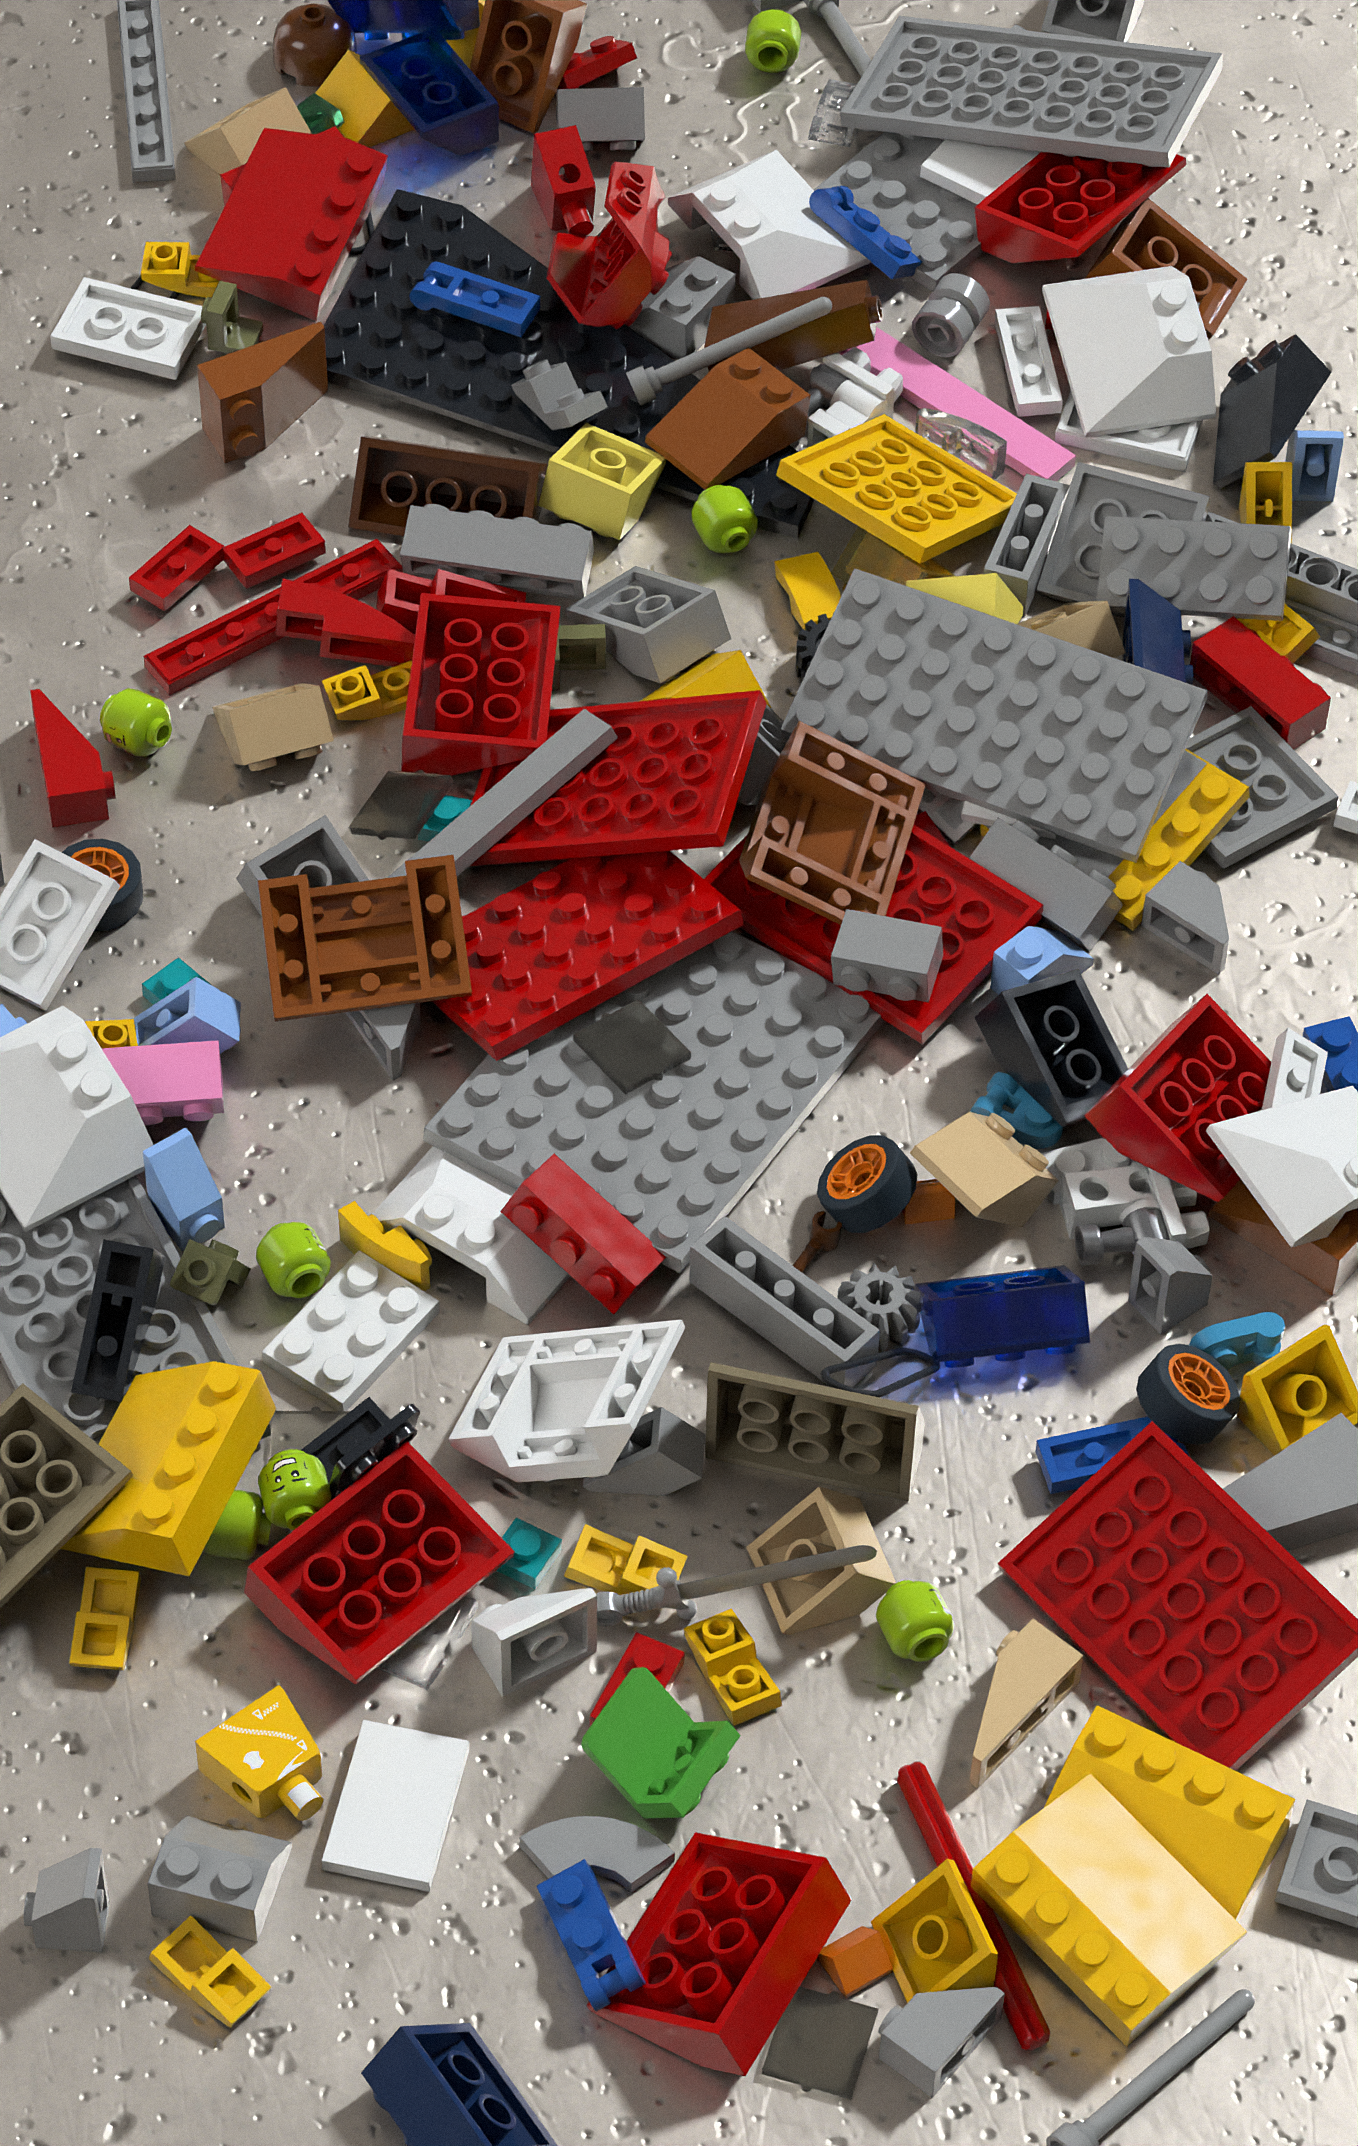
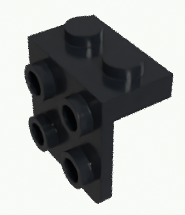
M368 1397L301 1449V1451L317 1457L323 1463L332 1500L406 1441L410 1443L418 1432L415 1427L420 1410L412 1403L390 1419Z

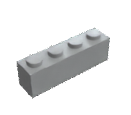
M427 504L424 507L410 505L400 557L403 572L418 577L434 579L437 570L441 569L522 592L580 600L586 595L594 555L592 531L585 530L576 524L564 523L559 526L540 524L538 521L528 517H517L511 520L497 518L488 512L480 510L462 513L450 511L446 507L437 504Z
M723 1216L690 1246L689 1282L820 1380H822L820 1372L828 1366L878 1353L880 1335L878 1328L726 1216ZM877 1362L832 1373L829 1376L835 1381L853 1388L877 1366Z

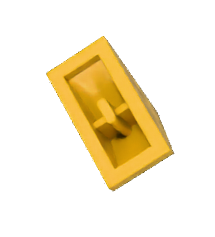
M1245 462L1239 502L1241 523L1290 526L1292 531V462Z

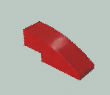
M388 569L377 593L376 609L396 620L413 634H416L421 593L525 603L526 592L441 569L437 570L433 581Z
M282 578L277 611V636L321 641L320 657L391 667L412 660L415 634L396 620L372 606L345 594L317 585Z

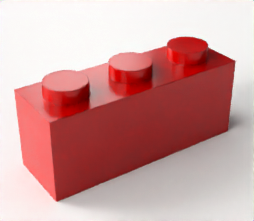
M1234 616L1193 642L1190 665L1193 666V678L1234 713L1237 714L1251 706L1293 750L1326 729L1331 697L1327 695L1319 684L1313 683L1297 670L1287 657L1278 654L1266 644L1256 631L1247 628Z
M555 1153L521 1183L500 1211L613 1315L646 1284L666 1259L665 1255L652 1246V1241Z

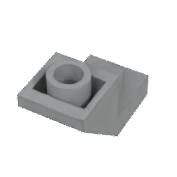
M547 359L540 361L523 370L526 378L511 385L515 394L552 430L571 427L608 407L601 391L583 394L582 389H578L566 362L549 365Z

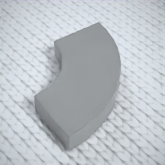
M579 1816L559 1819L532 1829L520 1837V1847L548 1879L585 1859L595 1875L615 1880L631 1893L675 1861V1852L655 1835L631 1823L607 1817Z

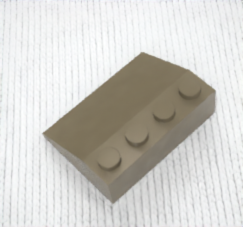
M710 1362L707 1379L705 1458L909 1501L923 1445L925 1421L919 1406Z
M24 1383L0 1405V1608L133 1477L131 1470Z

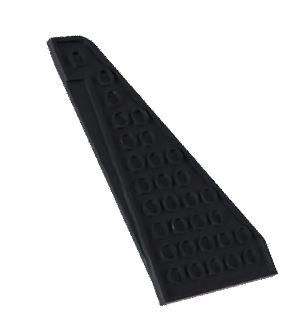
M399 189L396 190L324 324L327 381L329 384L419 406L556 453L586 423L656 452L645 443L646 435L701 380L693 374L687 375L662 386L663 391L655 394L657 399L640 406L626 372L643 366L644 369L653 366L654 370L674 362L673 359L624 324L618 329H614L610 325L596 327L579 324L547 280L548 268L463 205ZM432 262H441L539 295L540 310L522 337L433 307L427 311L421 310L412 304L409 294L418 282L424 281L423 274ZM547 359L549 365L566 362L578 389L581 388L583 394L601 391L608 407L571 427L552 430L515 394L511 385L526 378L523 370L540 361ZM790 445L719 484L739 488L744 493L757 516L758 529L797 539L815 501L809 495L776 476L780 460L798 452ZM666 460L664 469L655 485L656 488L697 501L698 496L705 490L668 460Z

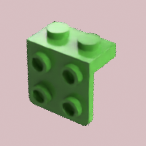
M638 1667L633 1668L625 1677L583 1736L581 1744L584 1752L643 1819L684 1818L685 1815L693 1811L699 1804L701 1792L712 1776L726 1765L729 1760V1752L741 1735L729 1721L694 1722L647 1668Z

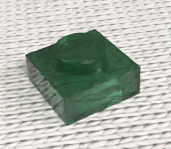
M315 93L296 106L311 134H318L334 126L338 128L345 123L340 110Z

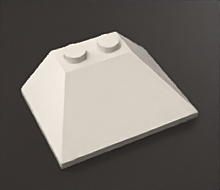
M777 150L668 197V205L690 230L709 223L741 259L739 284L752 299L811 290L871 263L870 260L811 210L809 198L814 190Z
M1172 266L1043 285V295L1085 438L1215 418L1216 403L1212 351L1193 288L1187 275Z
M61 1006L0 1037V1192L25 1232L145 1171L143 1151L153 1146L151 1138L131 1094L82 1018L66 1007Z
M1353 1086L1210 1124L1207 1128V1134L1291 1248L1328 1237L1346 1211L1358 1208V1091Z
M434 1146L372 1213L381 1222L386 1233L401 1225L412 1240L419 1238L486 1278L487 1302L526 1325L533 1321L571 1277L500 1212L515 1193L516 1188Z
M682 1320L503 1337L448 1441L452 1448L517 1483L532 1481L549 1482L556 1479L580 1477L595 1478L608 1475L634 1432L686 1327Z

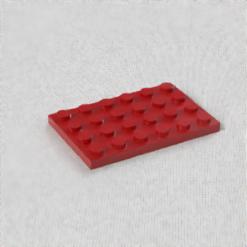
M761 691L550 710L547 740L583 709H586L612 726L617 739L470 866L724 846L767 704ZM524 760L484 768L471 805Z
M913 825L886 917L942 927L943 958L929 1003L918 1000L903 1001L887 994L868 990L857 992L849 990L844 986H836L849 995H859L867 1000L869 1008L880 1014L883 1020L923 1045L992 971L994 951L1027 926L1034 927L1043 917V904L918 826ZM746 835L704 880L741 910L744 924L740 926L741 929L791 961L816 972L833 983L831 955L841 925L746 879L739 862L747 838Z
M671 851L570 858L558 866L538 874L534 879L508 893L499 895L493 901L473 912L462 916L472 996L435 1000L432 1002L494 1060L498 1061L744 925L741 910Z
M1153 1421L997 1563L1000 1570L1170 1740L1235 1771L1358 1657V1619Z

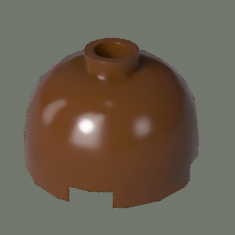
M324 4L298 6L288 11L275 28L272 53L276 70L280 75L284 71L286 74L296 77V84L301 86L320 87L348 50L357 53V42L351 23L340 11Z

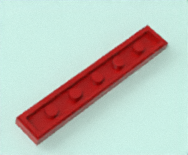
M375 539L293 581L317 585L359 600L380 588L388 569L403 572V567L378 539ZM281 587L144 655V667L170 696L284 638L285 636L276 635Z

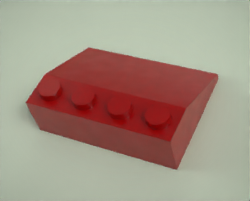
M264 128L195 265V271L218 281L237 284V288L317 321L384 183L388 155L347 138Z
M1041 151L974 207L978 241L981 242V251L1010 263L1079 257L1187 165L1186 158L1176 154L1170 167H1149L1145 164L1121 161L1108 162L1098 158L1068 157L1063 154Z
M421 593L402 735L401 772L453 776L524 760L547 741L561 606Z
M1207 993L1176 1019L1084 1116L1118 1153L1219 1202L1236 1185L1240 1177L1207 1134L1206 1130L1210 1124L1262 1110L1271 1061Z
M406 1441L250 1564L247 1570L244 1593L281 1632L352 1683L357 1684L514 1556L515 1551L423 1456Z
M695 1832L626 1941L646 1984L632 1992L626 1988L610 1997L611 2004L597 2012L589 2001L587 2007L592 2013L701 2067L746 2076L852 1899L826 1857ZM615 1965L611 1966V1967L609 1968V1970L607 1971V1973H609V1972H611L612 1970L616 1969V1966H615Z

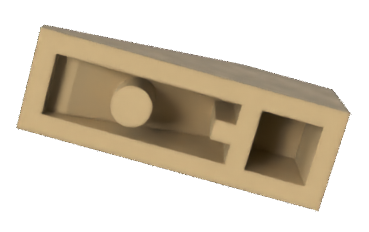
M1032 1619L1019 1633L1016 1630L1008 1633L997 1648L996 1656L998 1659L972 1756L969 1783L977 1789L1080 1683L1084 1655L1035 1619Z

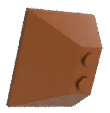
M799 721L764 783L739 859L746 879L839 925L842 924L846 909L886 916L926 784Z
M454 854L405 861L406 876L310 888L307 874L258 880L275 1022L472 996Z

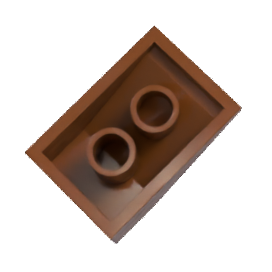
M485 0L461 103L531 133L538 132L578 44L587 3L579 0Z
M1147 198L1120 222L1085 278L1172 266L1189 277L1196 301L1200 303L1199 311L1207 337L1210 339L1248 279Z
M321 321L197 365L202 429L225 464L250 456L269 447L328 391L325 327Z
M748 347L715 365L646 435L645 443L706 490L709 487L725 482L803 438L806 431L811 395Z
M1241 1179L1209 1212V1217L1332 1296L1358 1269V1208L1346 1211L1328 1237L1292 1248Z

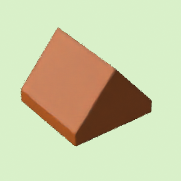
M937 1179L917 1181L913 1196L902 1210L905 1225L955 1219V1197Z
M864 1926L825 1946L817 1957L820 1964L846 1999L893 1972V1967L879 1931Z

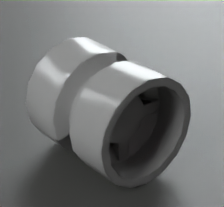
M951 273L943 276L929 296V299L912 321V332L915 339L923 348L937 356L952 357L959 354L989 310L990 300L987 292L977 281L966 275Z

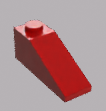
M40 689L30 690L34 725L52 828L109 820L107 800L116 799L112 771H102L99 752Z

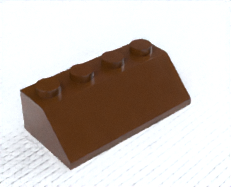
M362 436L360 439L348 527L404 536L410 505L424 507L427 504L441 505L455 512L469 513L470 511L480 510L488 512L497 518L514 520L517 517H528L538 521L542 509L538 504L548 464L373 436Z

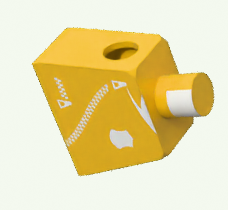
M280 1685L195 1741L198 1769L257 1818H266L285 1805L298 1821H304L316 1814L321 1808L324 1799L313 1787L322 1777L321 1754Z

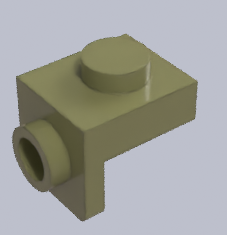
M219 281L212 298L207 297L201 311V322L207 326L208 349L229 354L258 344L264 331L263 322L240 317L237 284Z
M605 624L559 625L552 690H560V670L606 669Z
M189 1239L172 1276L170 1286L210 1305H216L227 1281L243 1287L251 1268L237 1260L240 1251L212 1239L209 1247Z

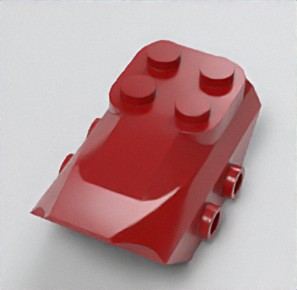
M615 161L610 169L604 205L612 216L611 220L597 236L557 233L554 236L546 278L579 324L596 327L610 325L614 329L620 328L623 324L629 327L642 310L643 304L641 302L649 293L656 295L664 286L669 276V273L665 271V267L672 255V252L669 251L670 241L658 232V208L666 197L658 182L654 166Z

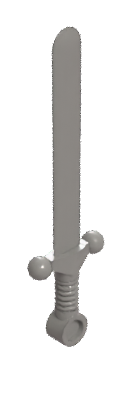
M857 1545L682 1584L677 1580L676 1572L673 1569L664 1567L656 1575L659 1586L650 1590L646 1589L645 1591L641 1590L640 1592L636 1591L635 1593L622 1595L608 1591L596 1593L597 1625L612 1626L619 1623L622 1616L652 1610L653 1608L676 1609L679 1617L691 1619L697 1613L696 1603L691 1599L866 1562L876 1557L877 1550L869 1545Z

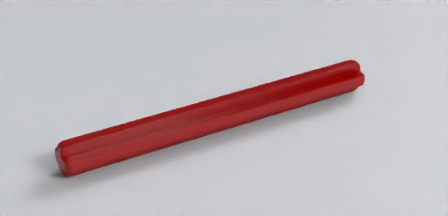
M920 1761L904 1765L898 1770L899 1776L897 1781L937 1867L946 1859L955 1861L998 1953L994 1987L1005 1993L1003 2009L1021 2047L1026 2051L1043 2047L1049 2042L1050 2029L994 1910L971 1887L973 1866L926 1766Z

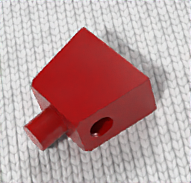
M576 125L534 134L531 187L550 230L556 232L567 229L569 234L587 236L594 229L592 221L596 187ZM563 167L564 174L559 175V171Z

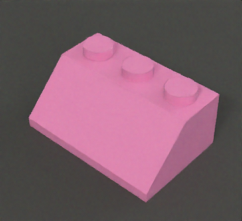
M218 1040L102 1048L131 1094L144 1125L160 1123L163 1121V1117L183 1116L187 1121H205L213 1118L214 1114L224 1113L223 1077Z

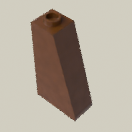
M868 280L713 306L704 348L820 297L829 298L832 302L830 313L750 348L781 371L874 341L877 323L883 321L881 301L878 295L872 296ZM719 361V362H717V363H715V364H712V365L708 366V371L710 372V370H711L715 365L721 363L722 361Z

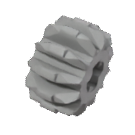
M875 1262L869 1269V1274L854 1269L850 1275V1281L841 1282V1286L838 1288L837 1299L880 1330L879 1348L882 1352L888 1347V1341L903 1347L908 1333H916V1329H918L920 1324L919 1312L922 1311V1297H920V1292L915 1291V1283L912 1276L899 1278L896 1265L887 1273L880 1272Z

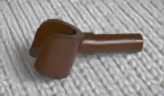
M820 1211L814 1215L809 1242L792 1265L802 1273L820 1251H832L839 1244L842 1223L839 1221L836 1227L832 1229L822 1228L825 1222V1211Z

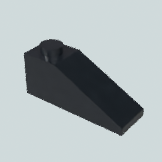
M103 1240L71 1393L116 1402L123 1400L156 1305L166 1258L157 1250Z

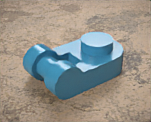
M997 1072L993 1075L986 1087L987 1095L979 1097L970 1112L989 1116L991 1113L999 1115L1015 1129V1133L1012 1135L1013 1138L1020 1144H1026L1035 1149H1044L1055 1145L1060 1140L1063 1132V1127L1023 1087L1019 1086L1012 1076L1003 1072ZM1006 1105L1015 1109L1013 1114L1003 1110L1002 1106Z
M1263 1312L1204 1328L1191 1339L1189 1346L1196 1347L1211 1355L1226 1370L1231 1369L1235 1365L1251 1361L1260 1365L1280 1352V1341L1283 1338L1285 1323L1281 1316L1273 1312Z

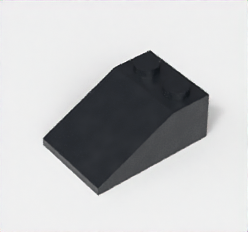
M1296 334L1281 343L1273 340L1258 353L1257 357L1251 360L1248 357H1244L1229 371L1228 376L1231 380L1220 395L1213 484L1218 489L1241 478L1244 475L1245 462H1270L1278 456L1332 373Z
M1079 969L1002 991L974 1017L995 1060L1062 1127L1087 1120L1084 1115L1128 1070Z

